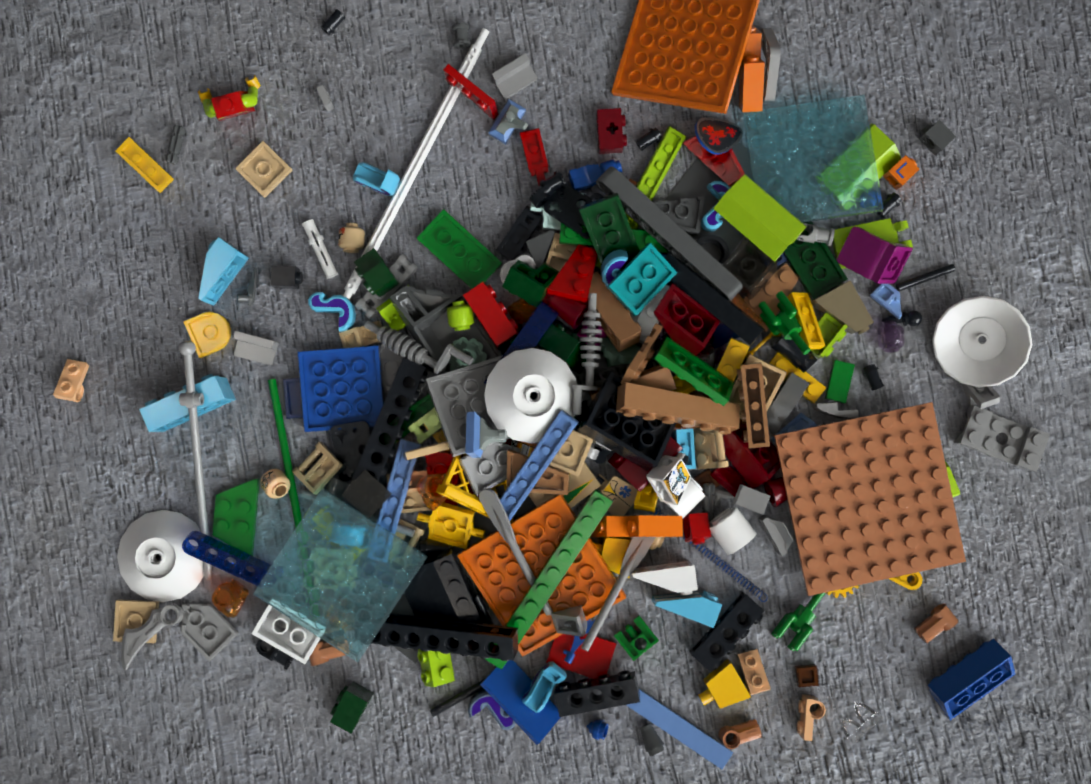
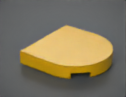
M204 312L183 321L191 341L195 344V350L199 358L223 349L230 340V324L225 317L218 313Z

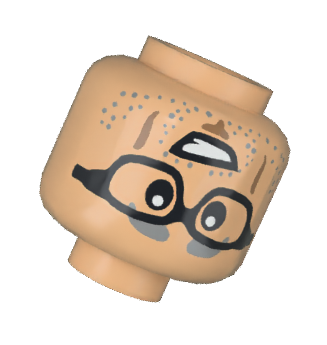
M279 469L267 471L260 480L261 488L273 499L285 496L291 486L290 480Z

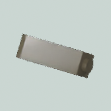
M851 280L811 301L812 306L823 314L827 312L839 323L846 324L848 326L846 331L850 334L858 332L860 335L870 329L869 325L874 323Z

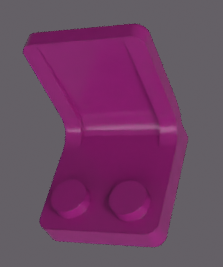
M855 226L851 229L837 258V262L877 284H894L913 248L906 244L888 242Z

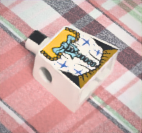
M678 453L676 457L663 456L658 466L653 468L646 476L661 502L678 505L686 490L691 475L685 466L689 461V457L684 453Z

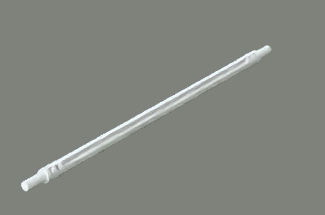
M482 28L476 42L471 45L458 70L466 78H468L481 54V47L489 34V31L485 28ZM450 85L361 257L373 248L376 251L379 249L460 94V90L456 86ZM355 269L344 288L343 296L349 300L352 294L355 295L362 281Z

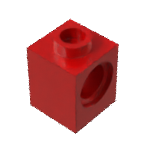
M708 513L688 514L682 519L685 542H693V545L705 543V540L711 537Z

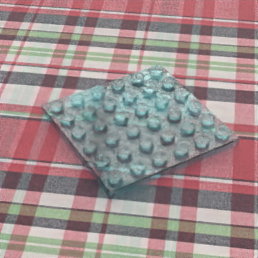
M865 95L743 113L753 181L802 223L883 211Z
M323 488L253 595L356 662H359L428 556Z

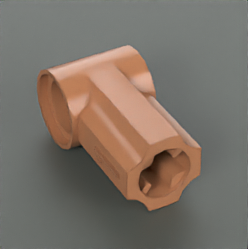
M943 603L935 607L930 613L931 616L914 629L925 643H929L942 631L952 629L959 620L947 605Z
M346 636L326 642L324 640L319 641L309 657L311 666L328 662L329 659L349 654V643Z
M756 719L731 727L724 726L718 734L720 741L729 749H735L740 744L762 737ZM733 733V739L730 742H726L727 734Z

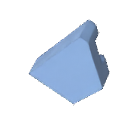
M880 284L870 294V297L896 318L900 319L902 316L900 292L890 284Z

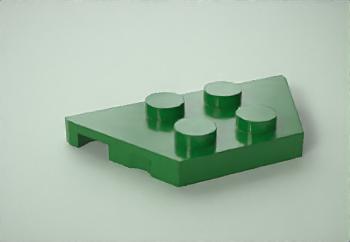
M253 479L216 495L212 535L248 557H252L254 551L260 479Z

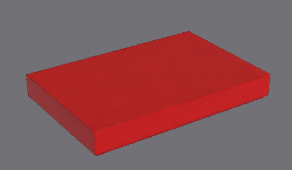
M588 633L585 634L583 637L580 636V639H585ZM562 634L553 640L546 663L553 661L563 669L592 679L607 674L617 645L616 642L596 636L589 651L583 650L581 644L574 653L575 657L572 663L569 664L564 661L566 654L563 651L565 649L570 652L574 635Z

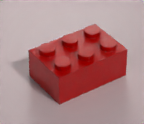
M482 282L463 295L498 350L505 346L510 339L518 337L517 331L519 329L512 318H507V309L501 301L497 303L495 300L497 297L490 284L486 286Z

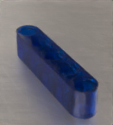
M542 301L501 359L513 351L535 348L559 313Z
M192 531L182 543V549L186 554L260 588L269 590L277 584L280 574L275 566L204 533ZM189 540H195L198 546L191 545ZM208 549L216 550L217 554L209 553ZM227 558H234L236 563H230ZM246 566H252L255 571H248ZM271 575L274 579L267 580L264 576Z

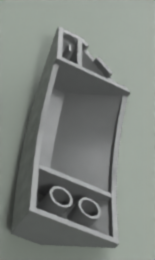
M405 286L389 296L414 340L427 349L428 355L438 361L448 344L453 345V341L459 340L461 337H465L468 341L474 338L482 343V351L487 354L486 360L502 356L475 315L474 323L470 325V329L454 331V328L449 326L446 310L448 307L453 306L452 302L464 300L465 304H467L463 295L444 294L442 291L429 289L425 291ZM450 363L447 364L443 373L450 372ZM531 392V393H530V398L533 399L535 396H534V394Z

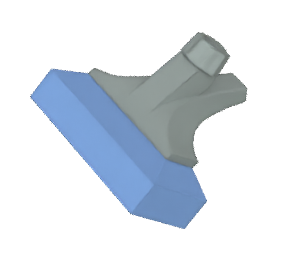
M509 99L488 132L489 135L506 145L516 128L523 130L527 128L528 124L521 120L526 109Z
M475 411L467 412L465 449L467 455L472 458H481L483 451L486 450L489 444L506 442V429L492 430L487 425L486 420Z

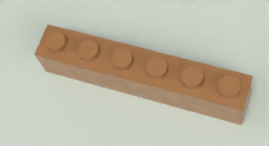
M628 382L618 387L616 412H621L624 416L635 417L637 415L642 416L644 420L658 419L662 420V423L665 424L679 423L682 427L687 428L695 426L700 427L702 431L717 430L720 434L725 435L739 429L740 404L727 402L725 406H722L719 403L713 402L710 398Z

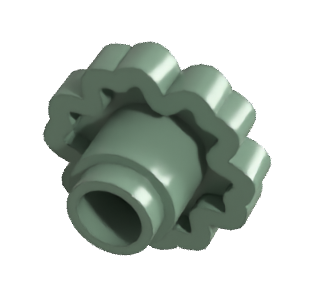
M608 336L602 338V343L599 345L602 346L601 352L606 357L608 367L627 363L631 364L637 352L640 351V347L634 344L618 352Z
M461 337L459 340L453 341L455 348L474 358L471 365L486 361L487 354L482 351L483 345L476 339L472 338L468 341L465 337ZM451 355L448 362L451 364L450 371L469 366Z

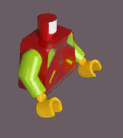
M256 75L251 80L248 77L245 78L248 91H236L212 98L209 88L204 93H201L199 90L198 94L203 103L205 114L210 118L217 116V119L222 121L255 112L254 106L258 102V88L261 86Z

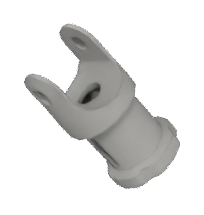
M803 223L807 226L805 230L808 232V236L800 235L797 240L809 243L821 242L826 243L827 246L832 245L835 233L834 228L823 229L818 228L817 225Z

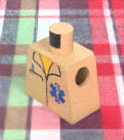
M599 474L596 478L601 484L599 487L600 492L613 500L608 511L612 516H624L634 504L637 489L615 475L608 481Z

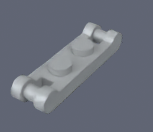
M404 254L399 256L396 262L389 268L400 284L382 297H379L377 294L372 295L368 291L355 304V307L358 310H362L369 320L378 313L376 308L390 298L389 296L396 293L418 269L414 263L411 264L407 260L408 258ZM402 266L406 269L404 274L398 271ZM370 300L375 303L372 308L367 305Z

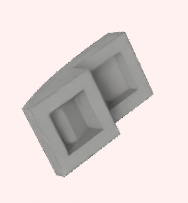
M837 403L812 404L814 410L825 415L838 418L859 417L858 410L838 411Z

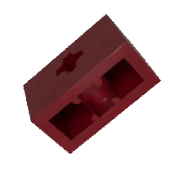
M621 108L597 109L599 154L622 153L624 146H627V136L623 134L622 127L626 125L625 114L621 115ZM609 128H613L615 133L611 134Z

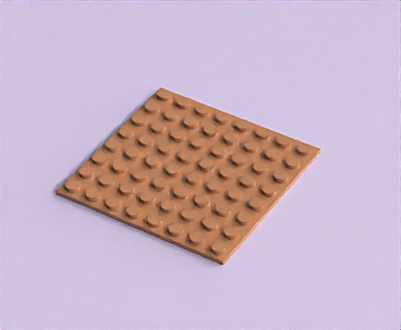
M933 402L774 435L808 596L966 562Z

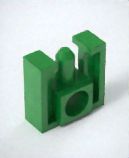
M640 615L633 619L634 623L641 630L639 634L632 625L628 624L625 626V630L632 640L628 641L621 630L614 635L633 661L659 641ZM637 638H644L647 644L644 648L639 649L635 646Z

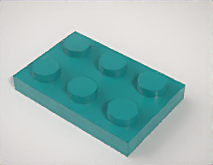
M648 243L606 287L633 316H637L677 272L651 243Z

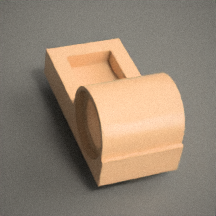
M67 359L53 393L54 397L80 402L84 393L82 384L89 365L86 362Z
M758 649L738 654L749 694L754 695L770 690L771 688Z
M802 694V700H799L798 711L801 713L800 721L797 722V733H799L803 740L812 741L814 719L822 718L825 715L826 709L818 698ZM817 703V710L810 712L811 705Z

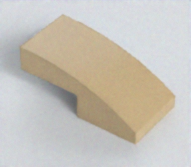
M381 321L373 322L377 326L382 327ZM364 326L339 333L343 348L366 347L380 342L377 340V334L366 329Z

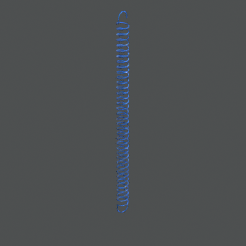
M655 508L656 512L653 516H655L658 512V516H660L662 514H660L661 510L657 511L658 508ZM651 512V513H652V512ZM650 513V514H651V513ZM663 513V515H664V513ZM662 515V516H663V515ZM664 515V516H667V515ZM683 531V535H684V531ZM684 537V539H685V537ZM683 539V540H684V539ZM690 542L689 544H691L692 542ZM699 544V545H701V544ZM702 544V545H703V544ZM693 545V546H694V545ZM697 545V547H698L699 545ZM701 545L698 551H700L704 546ZM692 546V547H693V546ZM705 546V548H704V550L702 551V553H703L706 549L709 550V548H706V546ZM696 547V548H697V547ZM695 548V549H696V548ZM707 550V552H706V554H707L708 552H710V554H709V556L707 557V559L713 554V553H711V552H712L711 550H710V551ZM701 553V554H702V553ZM714 553V555H713V557L711 558V560H712L715 556L718 557V555H715V553ZM706 554L704 556H706ZM716 557L715 561H716L717 559H719L720 557H719V558ZM720 558V559H721V558ZM710 560V561H711V560ZM719 560V562L716 564V566H717L722 560ZM723 560L721 566H722L724 563L727 564V562H724V560ZM715 561L713 563H715ZM725 564L724 568H725L726 566H728L729 564H728V565ZM729 565V567H728V569L725 571V573H726L730 568H732L731 571H730V573H731L733 570H735V569H733V567H730V565ZM720 566V567H721V566ZM719 567V568H720V567ZM724 568L722 570H724ZM735 570V571H736V570ZM734 571V574L737 572ZM738 572V574H737V576L735 577V579H736L739 575H741L740 578H739V580H740L742 577H744V576H742V574H739V572ZM729 573V574H730V573ZM728 574V575H729V574ZM734 574L731 577H733ZM744 577L743 581L746 580L745 577ZM734 579V580H735V579ZM747 579V581H746V583L744 584V586H745L748 582L751 583V581H748V579ZM739 580L737 582H739ZM743 581L740 583V585L743 583ZM749 583V586L752 585L753 583H752V584ZM753 584L752 588L755 587L754 584ZM743 586V587H744V586ZM748 586V587H749V586ZM756 586V588H755V590L753 591L752 594H754V592H755L757 589H759L758 593L761 592L762 590L760 591V588H757V586ZM748 587L746 589H748ZM752 588L749 590V592L752 590ZM762 591V593H763V591ZM758 593L755 596H757ZM761 593V595H762V593ZM764 593V594H765V593ZM765 594V595H766V594ZM760 595V597H761V595ZM766 595V597H767V595ZM759 597V598H760V597ZM767 597V599H768V597ZM758 598V599H759V598ZM759 599V600L762 601V602H766V601H767V599H766L765 601H762L761 599Z

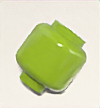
M464 300L452 302L453 306L448 307L446 310L449 326L454 328V331L470 329V325L474 323L472 308L469 304H465Z

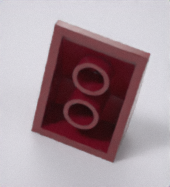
M674 284L670 285L653 312L670 338L695 356L705 348L720 323L719 319Z

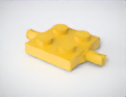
M435 501L431 515L419 512L417 516V521L428 523V539L467 549L471 536L483 539L485 535V530L474 528L473 519L475 511Z

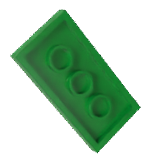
M444 209L417 237L419 242L471 289L482 282L485 283L502 265V262Z
M666 337L654 359L662 367L673 371L678 378L692 384L697 391H702L708 395L713 402L725 406L729 401L735 383L672 339Z

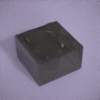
M744 239L723 264L743 285L740 293L750 300L754 298L777 271V261H773L747 239Z

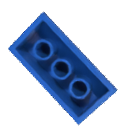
M993 638L991 641L981 644L974 653L967 654L957 665L950 666L943 675L937 676L930 681V684H928L930 693L949 720L955 718L1016 674L1011 655Z

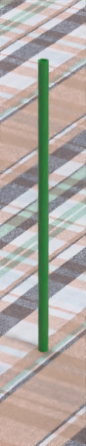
M276 379L268 380L285 475L291 484L289 496L312 617L320 616L294 473L292 472L293 468Z

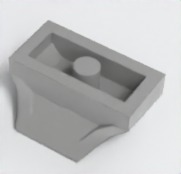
M767 515L759 518L777 554L781 556L787 554L788 548L794 540L784 522Z

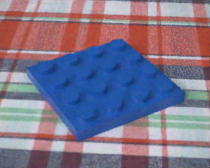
M379 346L298 352L304 432L331 430L334 425L356 421H366L369 427L375 426L384 405Z

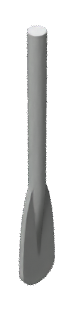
M488 488L484 489L479 494V500L500 535L510 546L531 586L536 578L516 542L514 531L504 507L495 491ZM547 601L542 608L546 616L553 613Z
M632 537L621 565L620 574L581 646L583 650L589 651L626 579L640 564L656 537Z

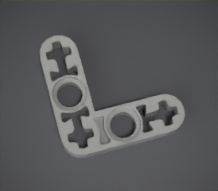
M762 28L761 48L766 58L763 101L765 102L775 100L781 51L773 29Z

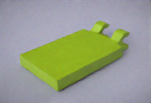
M891 218L855 225L888 242L906 244L913 248L911 240L902 242L898 240L897 232L909 228L907 220L892 224ZM855 226L835 229L832 243L836 261L851 229ZM839 264L841 269H846L845 266Z

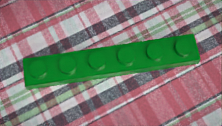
M561 223L559 244H580L594 247L591 238L585 239ZM581 226L583 228V233L588 232L586 227ZM632 229L640 251L648 243H651L660 254L668 253L648 232Z

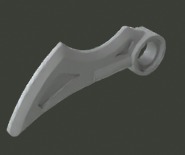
M174 604L152 610L149 619L144 625L135 629H125L121 648L123 670L129 668L142 646L164 626L180 623L183 618V610L180 606ZM170 609L176 612V618L173 621L167 618V612Z

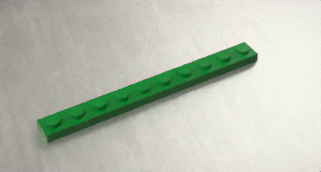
M596 489L593 491L505 626L518 628V644L613 503L611 498ZM496 658L485 659L501 670L507 663V661Z

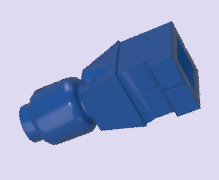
M612 159L602 162L600 165H585L578 169L569 170L568 177L572 188L579 192L596 185V180L610 166L622 172L620 161Z

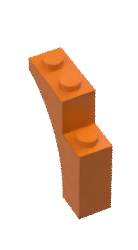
M752 25L739 69V108L742 112L762 111L765 62L761 59L762 33L754 25Z
M603 516L590 537H683L682 516Z

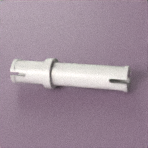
M311 219L302 223L309 238L308 243L312 245L326 275V279L337 276L338 272L323 242L324 237L319 234L314 220ZM312 233H314V235H315V237H316V239H317V242H318V244H319V247L317 246L316 241H315V239H314ZM321 252H323V255H324V257H325V259H326V261H327V263H328V266L326 265V263H325V261H324V259H323V257H322V255H321Z

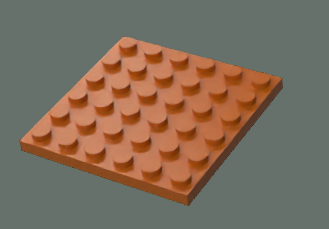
M639 0L611 93L614 96L726 114L760 0Z
M563 495L554 496L510 522L516 542L535 578H537L576 519L574 512ZM497 530L458 553L457 557L501 625L505 626L531 586L510 546ZM590 538L548 599L553 613L582 605L587 621L599 614L616 582V578ZM622 588L613 605L626 599V594ZM543 609L540 611L518 644V651L522 657L562 635L557 633L551 614L546 616Z

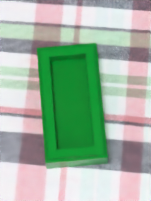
M838 360L833 361L824 399L843 404L846 403L855 367L854 364Z

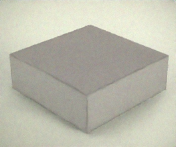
M325 86L316 87L326 110H333L334 105Z

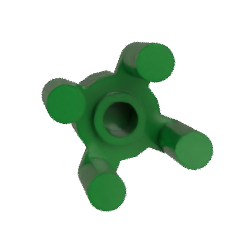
M783 291L776 294L777 299L780 301L777 307L781 311L776 316L765 301L761 302L758 305L762 311L759 316L772 334L775 336L781 334L785 340L792 339L804 355L808 354L810 348L799 335L802 327L795 317L797 310Z
M825 593L814 595L805 607L799 604L794 612L786 613L771 635L776 639L778 637L781 638L790 627L797 634L787 648L793 652H798L813 631L810 624L816 616L812 611Z

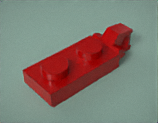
M536 128L520 132L528 170L531 176H536L538 186H541L540 181L546 180L544 173L549 171L540 130Z

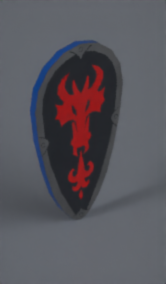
M701 118L695 124V134L703 148L714 155H720L732 149L740 142L743 131L738 125L724 119Z

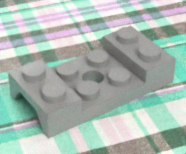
M975 405L968 406V419L963 432L955 441L956 444L1029 472H1037L1050 437L1049 433L1018 424L997 416L991 411L980 409V407ZM999 433H1002L1005 437V441L1002 444L996 441V436Z

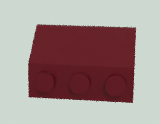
M739 425V429L732 431L731 434H723L725 455L744 480L754 489L768 481L780 468L777 449L771 442L770 447L749 448L748 442L744 443L743 430H747V425Z
M670 437L662 457L665 455L675 457L683 448ZM616 452L608 460L615 470L639 492L650 483L646 476L652 469L646 471Z

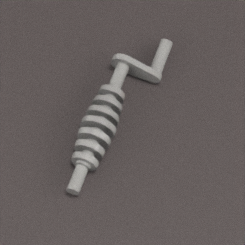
M589 293L588 311L583 315L584 318H588V321H582V326H587V329H581L580 333L587 335V337H580V342L587 343V345L580 346V350L587 351L586 354H581V358L586 359V362H582V367L586 369L585 386L573 385V415H581L582 390L598 391V387L594 386V369L599 366V363L594 362V359H600V355L595 354V351H601L602 346H595V343H602V338L595 337V335H602V330L596 329V327L601 326V322L596 321V318H601V316L596 311L597 294Z
M367 321L364 325L366 329L377 334V340L395 354L406 359L408 358L410 361H415L417 364L426 363L434 368V373L437 375L444 372L451 355L468 365L473 363V357L455 348L452 344L447 345L437 361L428 355L427 349L423 348L422 345L407 334L392 328L390 329L387 326L379 327L370 321Z

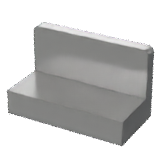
M525 53L492 73V81L503 98L508 99L537 81V76L531 68L530 60Z
M235 331L233 339L237 340L234 356L273 365L279 345L278 342Z

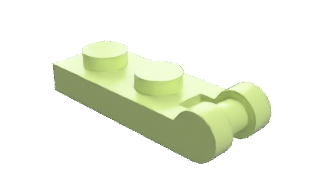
M435 407L408 427V430L417 437L416 440L419 444L425 442L442 428ZM424 424L428 428V431L425 433L420 429Z

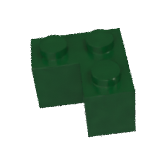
M374 248L354 261L357 266L355 271L361 279H365L363 284L372 295L377 294L379 297H382L400 284Z
M518 260L510 267L502 287L508 290L509 293L522 298L529 305L538 307L543 302L548 287L559 271L546 263H543L535 270Z
M548 322L535 343L543 348V350L555 354L565 361L569 368L580 374L584 368L582 367V362H586V359L581 358V354H586L587 352L580 350V346L587 344L580 342L578 335L574 333L571 335L567 334V329L557 323L554 326Z
M354 681L350 686L346 685L336 699L339 704L336 703L330 713L333 716L330 723L352 734L374 692Z

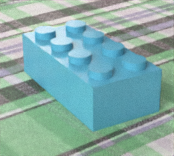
M210 374L201 378V382L195 384V391L204 395V404L197 407L198 416L236 400L225 377ZM186 385L182 387L183 390L177 393L176 391L163 395V399L148 401L145 403V407L139 409L149 432H165L189 421L188 408L181 406L179 402L180 394L187 392Z

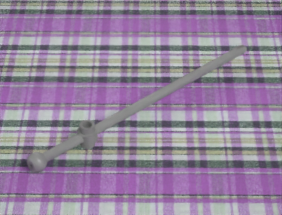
M184 341L179 344L178 350L184 358L187 392L180 394L179 402L181 406H186L189 411L204 578L210 580L213 574L197 407L204 404V395L195 391L192 354H194L196 349L195 344L192 341Z

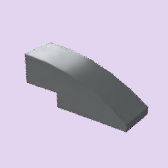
M794 373L787 375L767 410L768 431L774 435L783 425L809 385V382Z

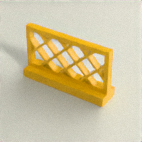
M461 455L455 456L442 485H438L436 493L489 518L479 497L475 493H469L467 487L469 482L465 481L463 469L459 462ZM458 473L461 483L455 486L450 481L452 476ZM507 479L491 489L497 494L496 487L504 485L506 491Z

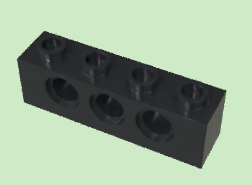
M742 592L716 621L714 628L711 627L689 652L709 672L713 669L716 670L723 662L721 659L726 654L729 655L734 651L737 641L744 639L748 635L749 628L753 623L757 624L762 619L764 610ZM740 613L746 614V619L743 622H737V616ZM727 628H732L733 630L730 637L723 636ZM712 644H719L717 652H710Z
M628 670L611 676L603 674L596 679L583 678L575 683L562 682L555 687L554 692L559 717L640 702V691L635 671L630 672ZM620 686L622 689L620 691H615L612 689V687ZM595 689H598V690H600L602 693L599 694V695H596V694H594L592 691L595 690ZM578 693L582 697L577 699L574 698L572 694Z

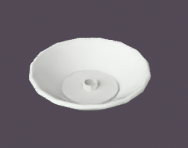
M988 296L965 298L949 307L937 321L932 338L935 358L944 372L962 384L975 387L996 386L1015 377L1028 362L1032 348L1030 326L1021 312L1003 299ZM984 336L987 341L980 342L979 337Z
M536 348L513 351L498 361L487 378L484 392L487 414L498 430L506 429L507 436L512 440L531 444L537 443L561 410L572 417L575 416L573 415V385H577L576 377L567 363L552 352ZM531 392H536L537 398L535 400L530 398Z
M168 510L146 513L132 522L120 539L117 554L120 574L129 588L144 599L159 602L181 599L193 591L204 577L200 528L196 522L182 513ZM157 554L161 556L160 561L156 559Z

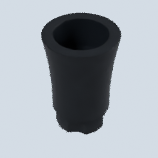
M781 337L771 347L803 373L817 361L812 351L804 355L792 339L785 340Z

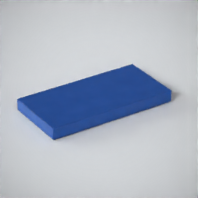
M509 660L502 670L495 667L480 685L537 745L561 717H559L558 708L550 699H548L545 707L539 713H535L522 703L523 695L529 690L532 680L514 661Z

